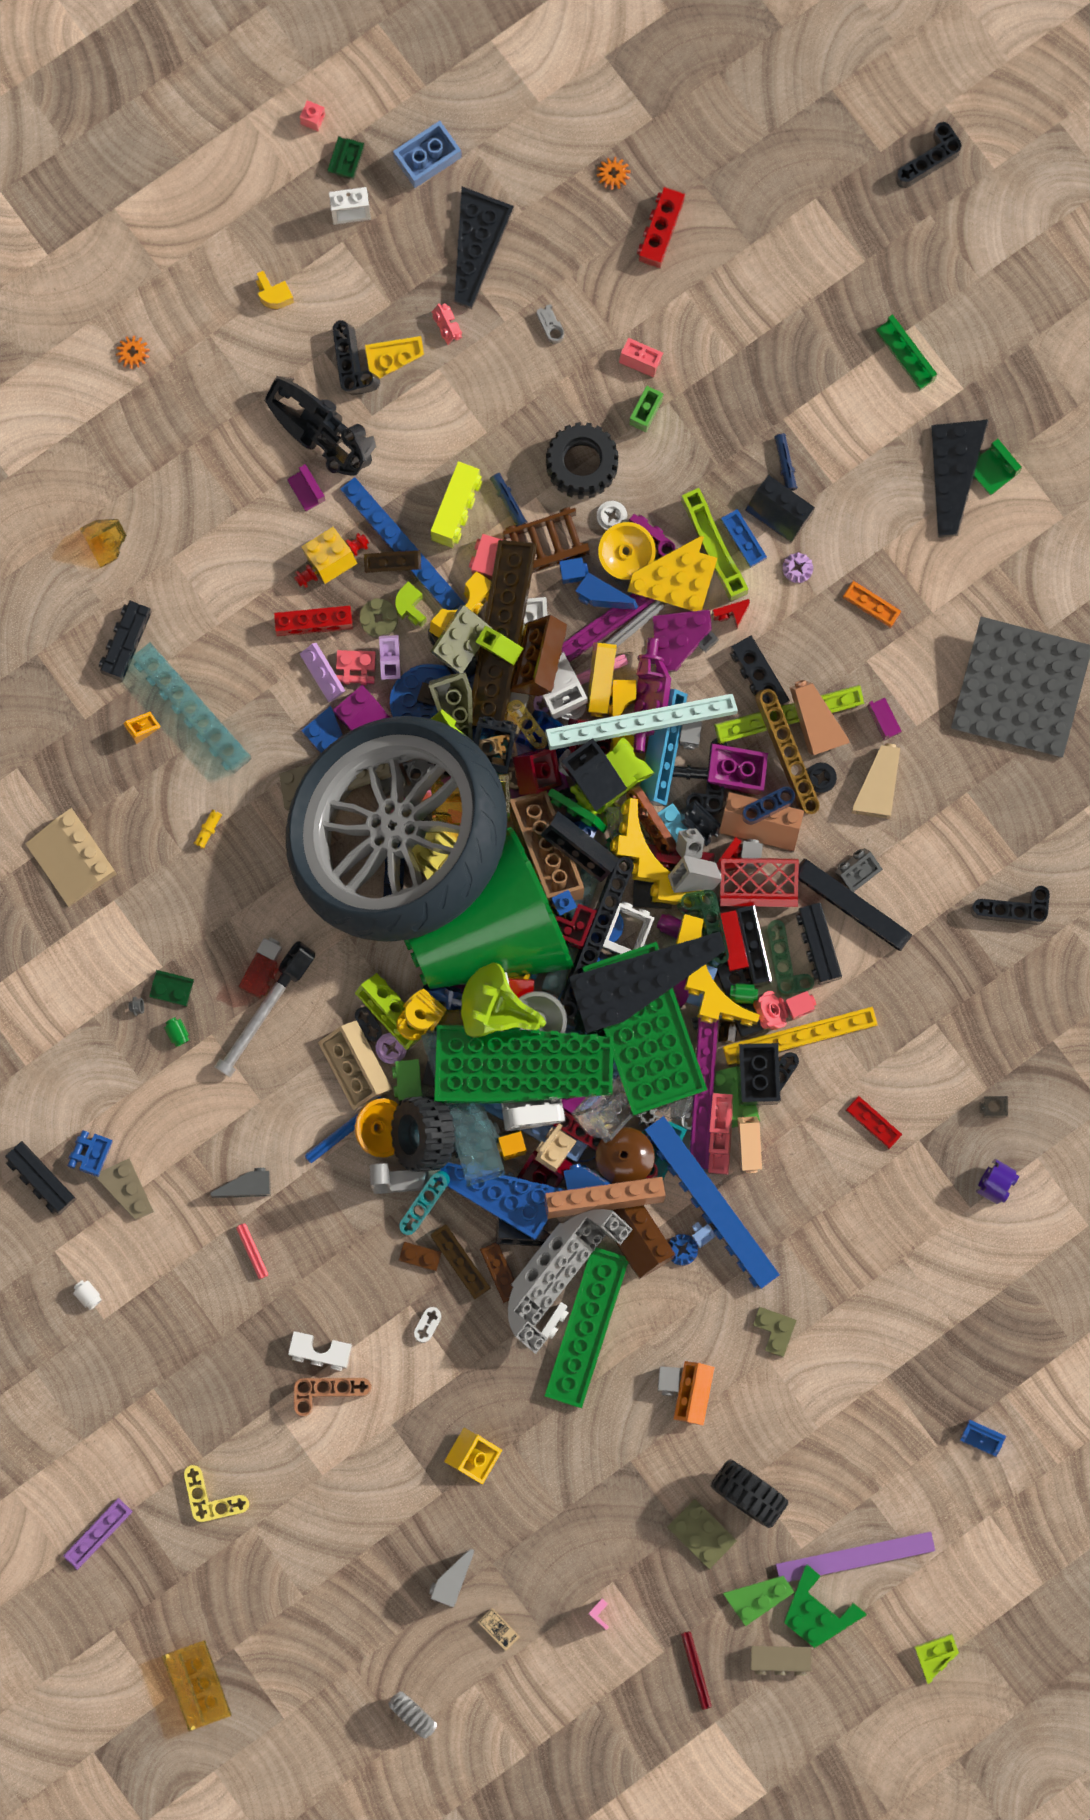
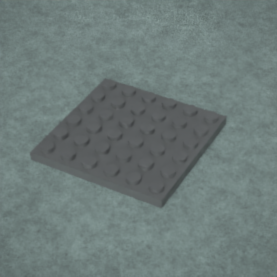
M981 616L951 728L1063 757L1090 659V645Z

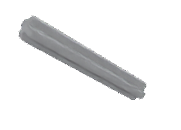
M654 601L605 643L615 644L618 647L664 608L662 602Z

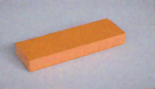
M852 581L842 597L890 628L902 612L855 581Z

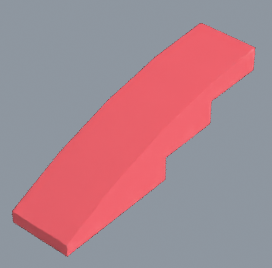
M713 1093L709 1131L711 1134L708 1173L729 1175L733 1111L732 1094Z

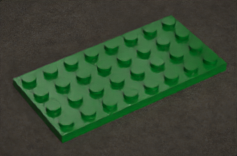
M657 942L584 966L583 970L586 972L659 950ZM673 988L626 1021L604 1028L606 1037L613 1036L614 1038L613 1058L633 1115L707 1090Z

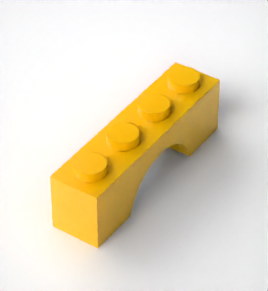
M477 571L465 583L464 596L468 601L465 606L475 614H479L486 601H488L491 581ZM441 609L431 620L429 632L439 638L457 610Z
M613 680L610 697H613V704H609V716L622 715L628 706L636 702V680ZM623 736L612 738L610 752ZM624 736L633 747L634 736Z

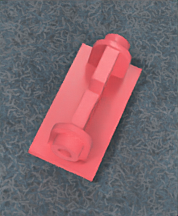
M439 303L432 311L433 319L440 328L442 338L449 345L453 339L456 341L462 338V331L457 322L450 323V321L455 319L450 306H447V304L440 305Z

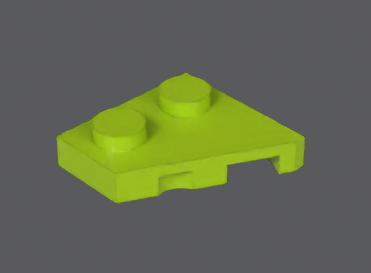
M952 1633L914 1646L927 1684L931 1683L932 1679L959 1654Z

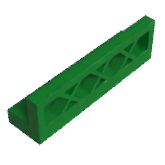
M890 315L887 322L876 329V333L921 391L936 380L937 373L894 315Z

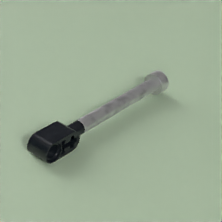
M301 941L293 944L279 965L278 970L282 973L224 1060H218L214 1066L216 1069L228 1077L232 1076L236 1070L233 1066L291 980L293 982L299 981L314 960L315 952Z

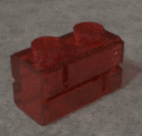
M256 952L238 986L239 989L258 999H261L262 995L266 996L270 989L269 981L271 978L275 979L279 972L277 968L278 963Z

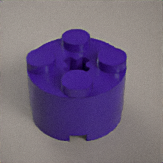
M994 1159L992 1163L995 1165L992 1168L988 1166L978 1183V1186L981 1188L976 1189V1193L995 1204L1005 1203L1010 1195L1008 1190L1011 1185L1014 1186L1017 1183L1019 1175L1016 1174L1017 1171Z

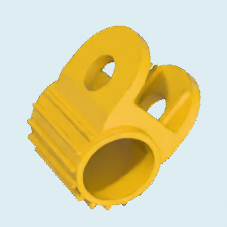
M423 988L403 1005L405 1009L397 1019V1030L408 1040H418L428 1030L431 1032L434 1030L447 1009ZM407 1023H408L411 1027H413L415 1030L409 1029L408 1026H407Z

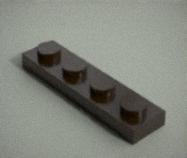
M447 1224L430 1235L474 1300L491 1289Z

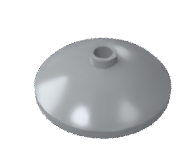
M539 991L530 992L519 997L524 1004L536 1010L544 1017L546 1024L544 1027L539 1028L540 1031L565 1032L567 1016L563 1005L557 998Z

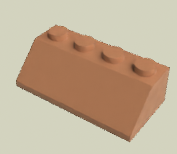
M729 792L719 831L720 834L744 840L755 839L761 844L794 852L804 810L787 807L756 824L748 825L742 819L743 810L747 805L759 799ZM771 802L763 804V807L767 810L774 808ZM752 810L746 812V816L750 819L757 816Z

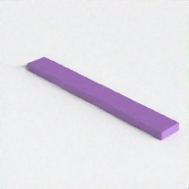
M926 1532L776 1564L778 1577L784 1575L786 1580L791 1582L800 1580L806 1564L818 1574L824 1575L933 1552L935 1547L932 1533Z

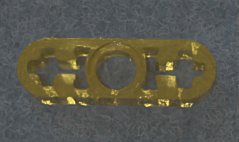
M511 701L507 706V711L535 749L544 748L548 743L546 734L521 701ZM513 706L520 707L519 710L523 715L521 718L516 712H513ZM525 720L533 722V726L528 730L522 727V723ZM534 731L536 732L538 737L543 736V738L541 739V744H539L538 742L534 743L536 741L535 737L532 735Z

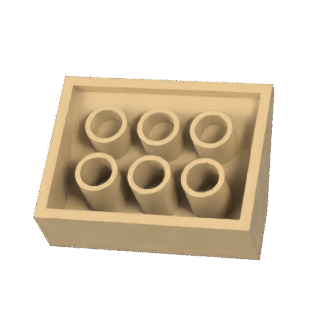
M72 808L54 819L26 843V846L68 907L117 875Z

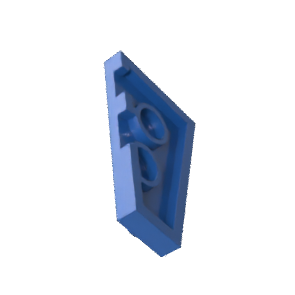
M331 706L301 730L320 753L343 735Z

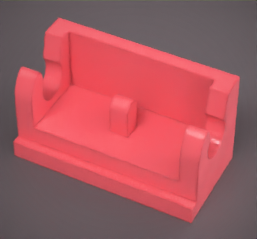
M628 338L621 352L619 363L654 378L663 352Z

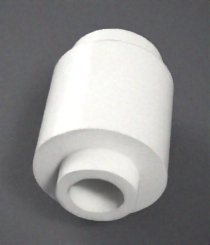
M82 1280L74 1286L75 1291L73 1294L85 1308L88 1307L91 1310L102 1301L99 1297L100 1294L89 1281L84 1282Z

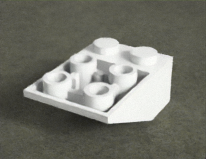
M564 652L559 659L558 671L555 676L552 692L542 695L553 720L588 704L586 694Z

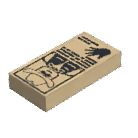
M493 1608L478 1622L505 1651L520 1637Z

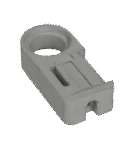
M549 304L544 309L540 308L537 310V317L548 340L553 344H558L564 338V330L560 321H557L553 310H551L552 305ZM552 330H559L561 336L557 339L550 336Z

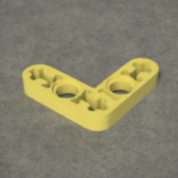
M195 1465L188 1466L185 1469L186 1487L192 1514L196 1521H211L241 1514L248 1510L250 1506L249 1500L243 1495L209 1502L202 1470ZM191 1469L199 1472V1475L196 1476V1481H201V1485L190 1487L189 1483H193L192 1477H188ZM195 1488L202 1489L203 1496L201 1499L193 1498L192 1491ZM239 1498L246 1502L242 1510L239 1507H234V1512L230 1513L229 1500H232L231 1504L238 1503ZM205 1500L206 1504H202V1509L207 1510V1514L201 1519L200 1516L196 1515L199 1512V1506L194 1507V1502L200 1503ZM224 1503L227 1510L224 1514L216 1512L217 1504Z

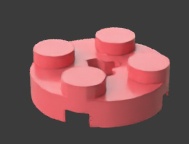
M767 991L759 995L758 999L754 1000L753 1006L757 1014L760 1015L759 1019L762 1028L778 1030L787 1024L785 1021L789 1013L784 1000L781 997L777 998L774 995L776 993L773 991Z

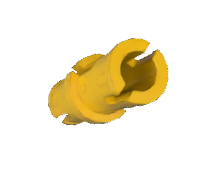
M213 809L211 810L206 822L201 825L202 829L194 841L195 845L201 846L200 848L202 849L205 848L210 836L215 833L214 829L222 817L221 813L215 812Z

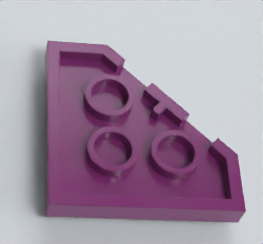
M710 610L653 616L654 638L660 640L657 656L664 658V665L668 672H677L684 660L693 653L700 641L712 630Z

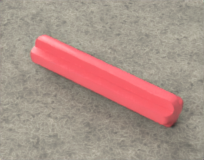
M244 1223L237 1226L236 1229L258 1278L263 1279L267 1277L268 1272L247 1225Z

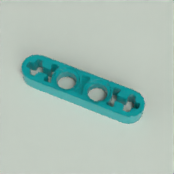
M437 1171L424 1186L399 1224L400 1231L403 1234L411 1235L418 1230L449 1185L450 1178L446 1172ZM442 1177L443 1183L438 1185L437 1188L434 1187V1185L438 1182L437 1178ZM425 1192H433L434 1200H428L425 1197ZM415 1206H421L424 1209V1214H416ZM412 1218L415 1219V1221L411 1224L412 1228L407 1229V1223L411 1221Z

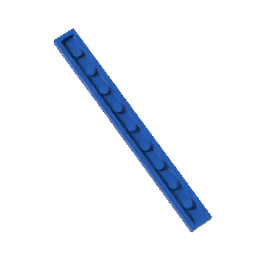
M355 477L340 489L393 552L418 550ZM420 552L421 569L410 570L443 609L457 610L460 605H466Z

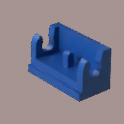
M968 1420L960 1441L996 1457L1006 1436L972 1420Z

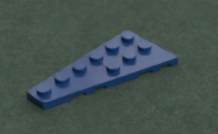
M449 1162L440 1169V1171H444L449 1175L450 1182L447 1186L448 1188L536 1240L548 1221L544 1202L545 1193L566 1191L563 1188L551 1187ZM442 1177L437 1178L440 1183H443Z

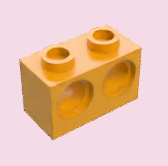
M521 1131L498 1138L499 1143L496 1144L498 1156H503L504 1161L526 1155V1147Z

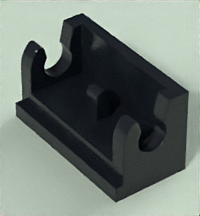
M696 800L681 810V823L688 829L696 828L704 838L705 846L711 843L713 835L718 837L721 824Z

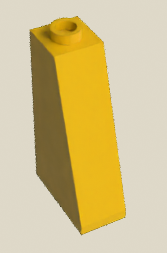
M593 642L586 710L591 712V716L602 717L603 713L608 714L617 648L615 644Z

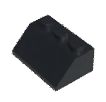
M768 475L755 492L745 511L792 543L813 515L815 507Z

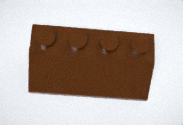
M551 614L525 623L520 644L524 649L517 659L511 692L533 696H542L552 692L555 676L558 671L559 659L562 654L563 642L566 637V623Z
M644 1205L612 1210L632 1228V1231L620 1245L617 1242L616 1244L638 1279L645 1277L673 1260L675 1256L674 1251Z

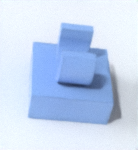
M697 1222L692 1226L695 1232L692 1237L699 1248L716 1237L708 1224L702 1227Z

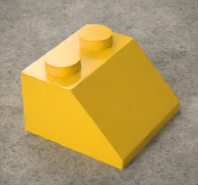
M463 1428L444 1462L483 1485L502 1450L474 1432Z

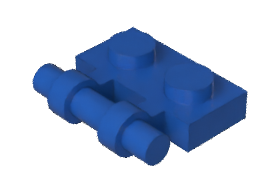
M82 1130L80 1136H77L74 1151L68 1157L70 1160L67 1166L74 1169L76 1163L80 1162L82 1163L80 1171L99 1177L113 1140L95 1133L92 1140L87 1139L89 1132ZM83 1147H88L85 1156L80 1155Z

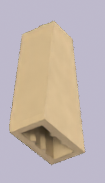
M886 743L885 746L881 745L854 803L851 814L890 819L900 748H897L895 744Z

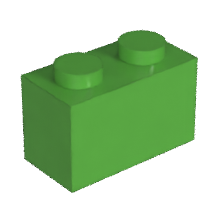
M646 385L630 417L629 425L647 432L663 401L664 393Z
M419 1059L395 1061L396 1066L392 1067L393 1078H397V1086H394L395 1098L399 1097V1102H401L405 1098L422 1096Z

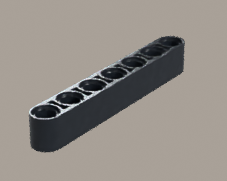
M803 858L799 863L798 880L890 946L898 951H902L912 937L908 930L807 859Z

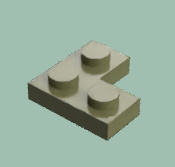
M759 1307L753 1326L771 1332L765 1351L784 1357L797 1320Z

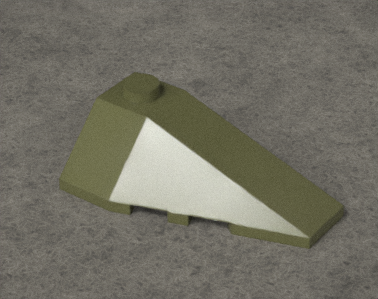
M466 673L446 675L430 681L429 688L438 712L442 709L455 719V727L473 741L472 690Z

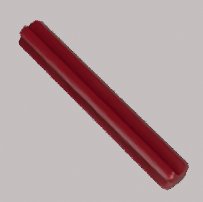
M690 1631L681 1634L701 1709H709L712 1707L692 1633Z

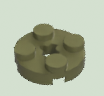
M375 598L363 606L360 612V623L364 632L371 637L388 636L397 627L398 614L390 602ZM382 614L384 621L376 623L374 616Z

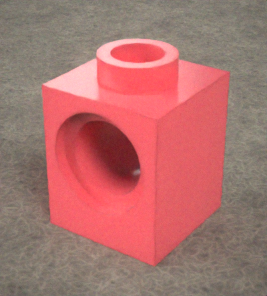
M307 100L300 115L301 125L319 131L325 117V107Z
M808 991L785 1001L792 1020L815 1010L816 1001L812 994H808Z

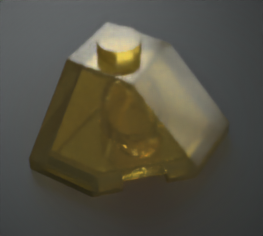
M119 519L95 520L79 528L100 568L118 559L120 547L127 536Z

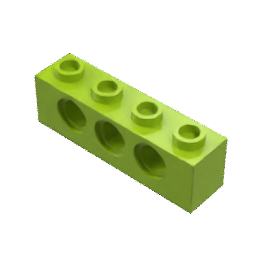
M376 973L360 985L355 994L406 1051L422 1039L408 1040L397 1030L396 1022L405 1009L403 1007L405 1003L387 985L382 977ZM407 1023V1026H408L409 1029L415 1030L413 1027H411V1026Z

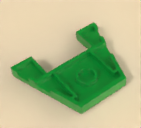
M806 1564L784 1623L812 1647L816 1648L864 1618L867 1613L853 1602L840 1618L808 1592L821 1575Z

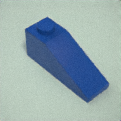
M589 572L576 589L579 597L578 600L585 605L590 604L594 607L634 610L638 608L633 598Z

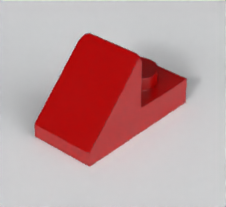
M746 599L713 609V620L723 622L732 616L736 629H738L749 608L750 600Z
M735 837L721 858H732L733 856L736 858L742 850L740 847L742 841ZM721 858L719 859V861H718L717 864H716L717 867H718V870H719L720 872H721ZM725 863L726 872L735 871L738 868L734 863Z

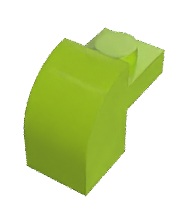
M407 582L396 596V611L401 620L408 615V620L415 626L418 624L422 627L427 620L415 606L422 600L423 595L410 582Z

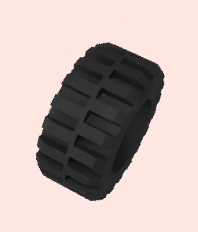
M581 422L575 423L573 427L569 424L564 427L563 431L559 430L555 433V438L550 440L546 451L547 474L550 476L553 486L556 485L558 491L561 493L566 492L569 497H573V495L578 496V499H584V496H589V498L595 497L596 493L601 494L605 491L606 487L609 488L617 474L619 457L616 443L610 439L611 435L608 432L604 433L598 425L595 428L592 427V423L587 422L586 425H581ZM588 446L599 454L600 465L594 473L578 476L568 471L565 467V454L573 447Z
M435 1096L405 1098L397 1105V1110L393 1113L391 1137L393 1140L392 1147L395 1149L394 1154L398 1158V1162L411 1172L440 1170L450 1161L451 1153L454 1152L455 1147L453 1145L456 1137L454 1136L455 1126L453 1125V1117L450 1115V1109L445 1105L446 1103L434 1101Z
M731 1459L724 1463L711 1482V1488L766 1528L773 1527L788 1506V1499L780 1492Z

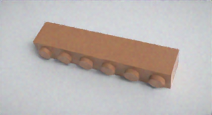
M658 1177L545 1193L544 1202L547 1219L578 1215L590 1210H614L663 1203L666 1195L663 1178Z

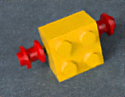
M331 527L301 546L312 568L307 564L306 570L302 573L296 571L295 581L299 587L304 586V588H307L309 581H318L316 576L318 574L325 584L357 564L355 557L358 556L357 551L362 548L364 550L368 549V539L364 534L360 535L357 533L356 539L353 541L347 539L344 542L336 529Z

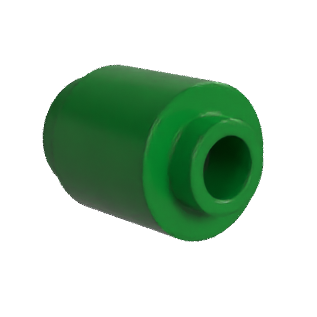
M731 985L730 1000L735 1001V1003L753 1004V1001L758 999V989H754V985Z
M174 1017L165 1022L164 1030L175 1047L190 1041L188 1038L189 1034L181 1019L177 1020Z

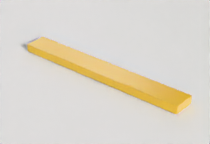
M872 1006L733 1043L722 1048L727 1066L737 1064L736 1048L739 1044L778 1043V1052L872 1028L878 1026Z

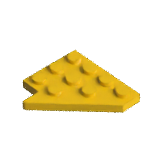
M699 536L633 572L628 592L688 610L700 611L705 602L717 557L700 553L704 536Z

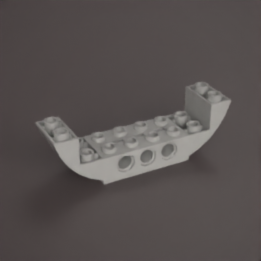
M606 1209L590 1210L570 1218L563 1224L559 1223L511 1284L513 1289L508 1305L510 1328L514 1336L535 1354L548 1339L535 1328V1325L565 1289L605 1235L621 1245L632 1231V1228L614 1211Z

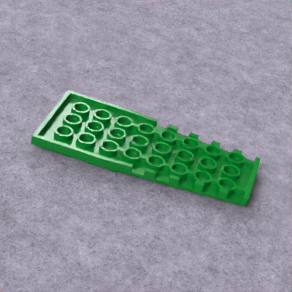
M437 1025L434 1101L441 1103L495 1104L612 1095L613 1036L602 1037L596 1034L579 1035L573 1032L571 1034L559 1033V1031L545 1032L539 1029L522 1030L516 1027L495 1031L481 1037H472L467 1035L464 1025Z

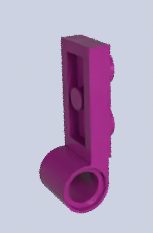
M636 514L631 516L629 522L644 527L651 534L654 542L659 545V558L666 555L661 551L662 548L669 547L672 551L676 549L675 544L665 537L662 529L648 524V520L640 514L638 516Z

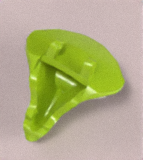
M491 963L482 967L468 980L462 995L461 1016L467 1035L481 1037L495 1031H503L515 1027L537 1030L545 1026L546 1021L544 1017L536 1010L524 1004L512 992L507 973H504L500 964Z

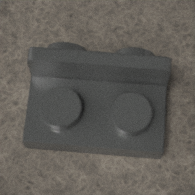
M864 848L857 850L848 861L840 863L834 872L841 877L848 889L855 892L883 869L871 851Z

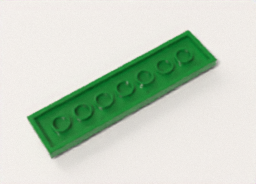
M597 1247L589 1256L544 1397L582 1409L628 1266L625 1256Z

